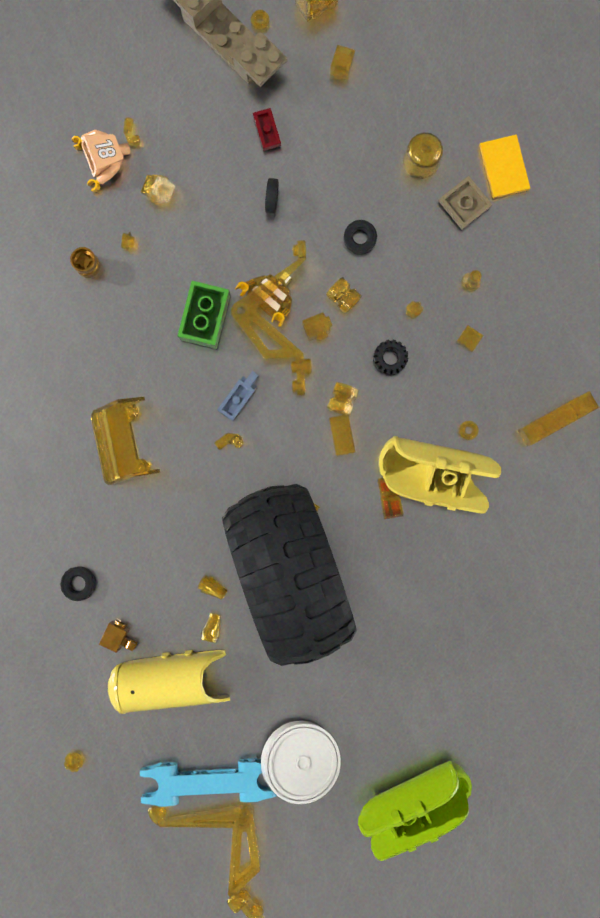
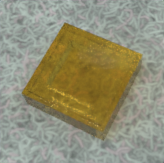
M467 325L456 342L473 352L484 335Z

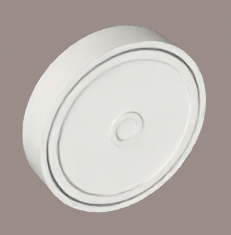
M293 721L279 727L268 738L261 755V769L267 785L278 797L294 804L311 803L326 795L335 784L341 765L339 748L334 738L319 725L309 721Z

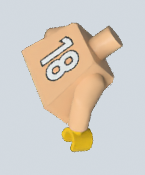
M92 130L83 134L82 138L73 136L72 141L74 143L78 142V144L73 145L76 150L83 149L93 177H97L96 180H88L87 185L91 186L95 183L96 186L91 191L98 192L100 184L106 183L120 170L123 156L130 154V147L128 143L118 144L113 134Z

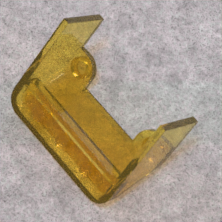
M145 397L117 399L92 411L91 422L103 479L107 485L141 479L160 473V469L150 470L149 463L145 459H138L131 422H134L138 416L136 404L145 401Z

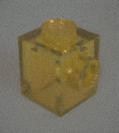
M324 312L302 320V325L309 341L316 338L319 341L328 337L332 323L329 316L325 317Z

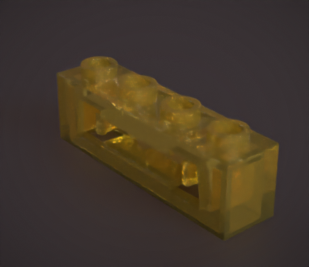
M588 391L518 429V432L526 446H530L598 409L599 406L591 392Z

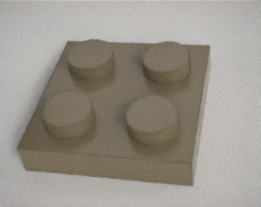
M467 176L438 200L461 230L492 206V203L470 176Z

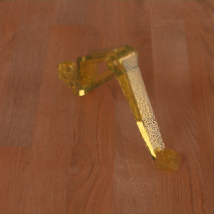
M305 240L296 241V245H293V256H297V261L234 303L231 308V316L263 359L294 358V361H291V372L295 373V380L292 381V391L296 392L297 396L305 395L304 374H311L312 372L311 359H304L303 352L257 313L256 309L306 260ZM239 308L243 309L244 314H239L237 310ZM252 321L282 346V349L269 350L250 326V323Z
M249 804L169 818L166 817L167 812L163 807L153 805L148 809L149 817L159 827L232 828L228 888L230 898L227 900L228 906L234 913L242 910L248 918H264L262 907L250 899L251 896L246 889H242L261 869L254 810ZM242 832H247L251 864L242 872H239Z

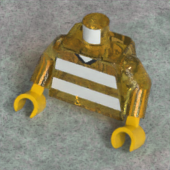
M285 272L278 279L269 274L268 276L262 275L252 278L246 282L241 281L235 288V290H242L241 297L248 291L247 297L272 318V323L274 320H278L279 327L282 326L284 319L291 312V291L286 286L292 278Z

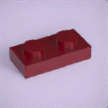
M271 108L254 112L253 118L263 151L281 146Z

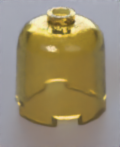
M423 132L410 140L404 153L403 164L411 176L414 175L425 179L436 173L443 156V146L440 139L432 133Z

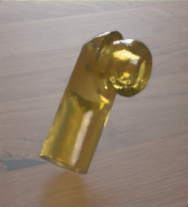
M129 117L125 118L123 133L129 145L138 146L140 144V136L133 135L134 120Z
M227 433L214 443L221 450L227 444L240 448L244 441L239 434Z

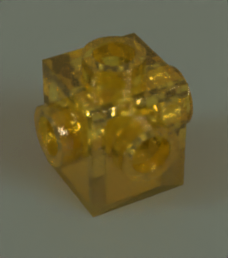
M147 175L141 193L149 197V201L154 204L169 203L173 196L175 185L170 183L169 179L165 176Z

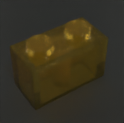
M349 415L330 417L329 425L335 457L354 454L355 447Z

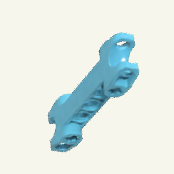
M259 758L240 759L236 769L178 771V763L160 762L140 769V776L155 779L159 786L155 792L142 794L141 803L159 807L174 806L179 804V796L239 793L241 802H259L276 797L277 795L270 787L263 786L258 781V776L262 773L261 759Z

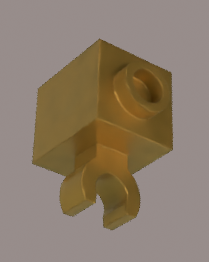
M116 620L108 624L99 645L117 653L122 646L131 651L135 650L138 642L127 638L126 636L130 629L126 628L125 623Z

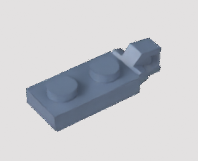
M252 371L247 379L244 376L241 380L239 379L217 410L234 421L255 392L257 386L254 383L259 375Z

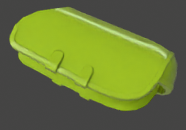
M448 761L371 798L361 810L358 817V826L363 836L371 837V849L374 856L379 861H384L406 851L410 853L417 850L416 847L438 841L439 837L460 826L469 813L468 798L472 790L471 779L458 763Z

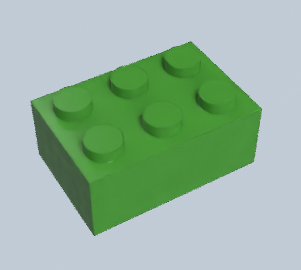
M191 281L177 335L178 338L182 341L217 349L231 296L229 289Z

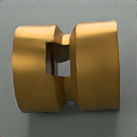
M79 247L72 252L70 256L71 265L81 276L91 278L99 273V259L89 248Z

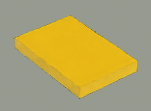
M517 134L479 144L493 199L530 190Z

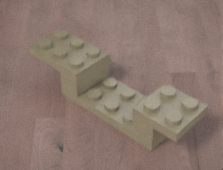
M173 0L181 8L183 20L247 83L253 80L261 87L287 62V57L261 31L255 36L222 3V0Z

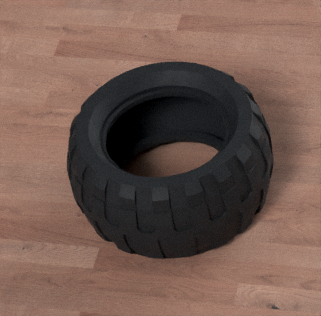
M298 484L270 486L247 495L239 500L237 504L229 507L222 517L225 535L248 607L270 661L280 666L307 664L329 656L340 649V646L352 641L357 632L354 617L329 542L308 489Z

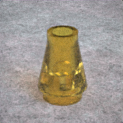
M474 270L464 275L463 285L466 289L476 290L480 287L482 277L480 271Z
M207 575L203 576L197 587L201 590V593L221 600L227 592V589L223 588L212 576L208 577Z
M210 613L201 632V640L217 642V639H219L221 616Z

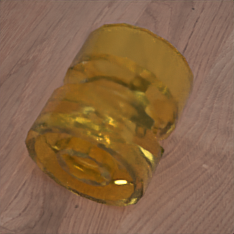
M343 277L326 294L333 303H338L337 307L345 314L362 297L355 288H350V283Z
M336 382L332 392L335 396L330 398L327 408L350 416L354 406L352 402L356 401L359 390Z

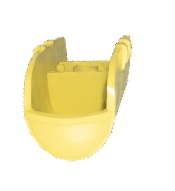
M398 436L390 438L379 455L380 473L391 491L400 496L423 502L426 506L447 507V510L452 511L459 509L481 514L486 513L489 508V502L481 490L474 485L471 475L475 474L491 478H499L501 475L500 465L490 457L400 438Z
M186 650L185 654L175 655L167 652L162 653V656L117 664L112 670L108 681L110 702L116 711L120 714L230 701V695L228 694L206 695L202 684L203 671L210 663L226 656L225 650L204 652Z

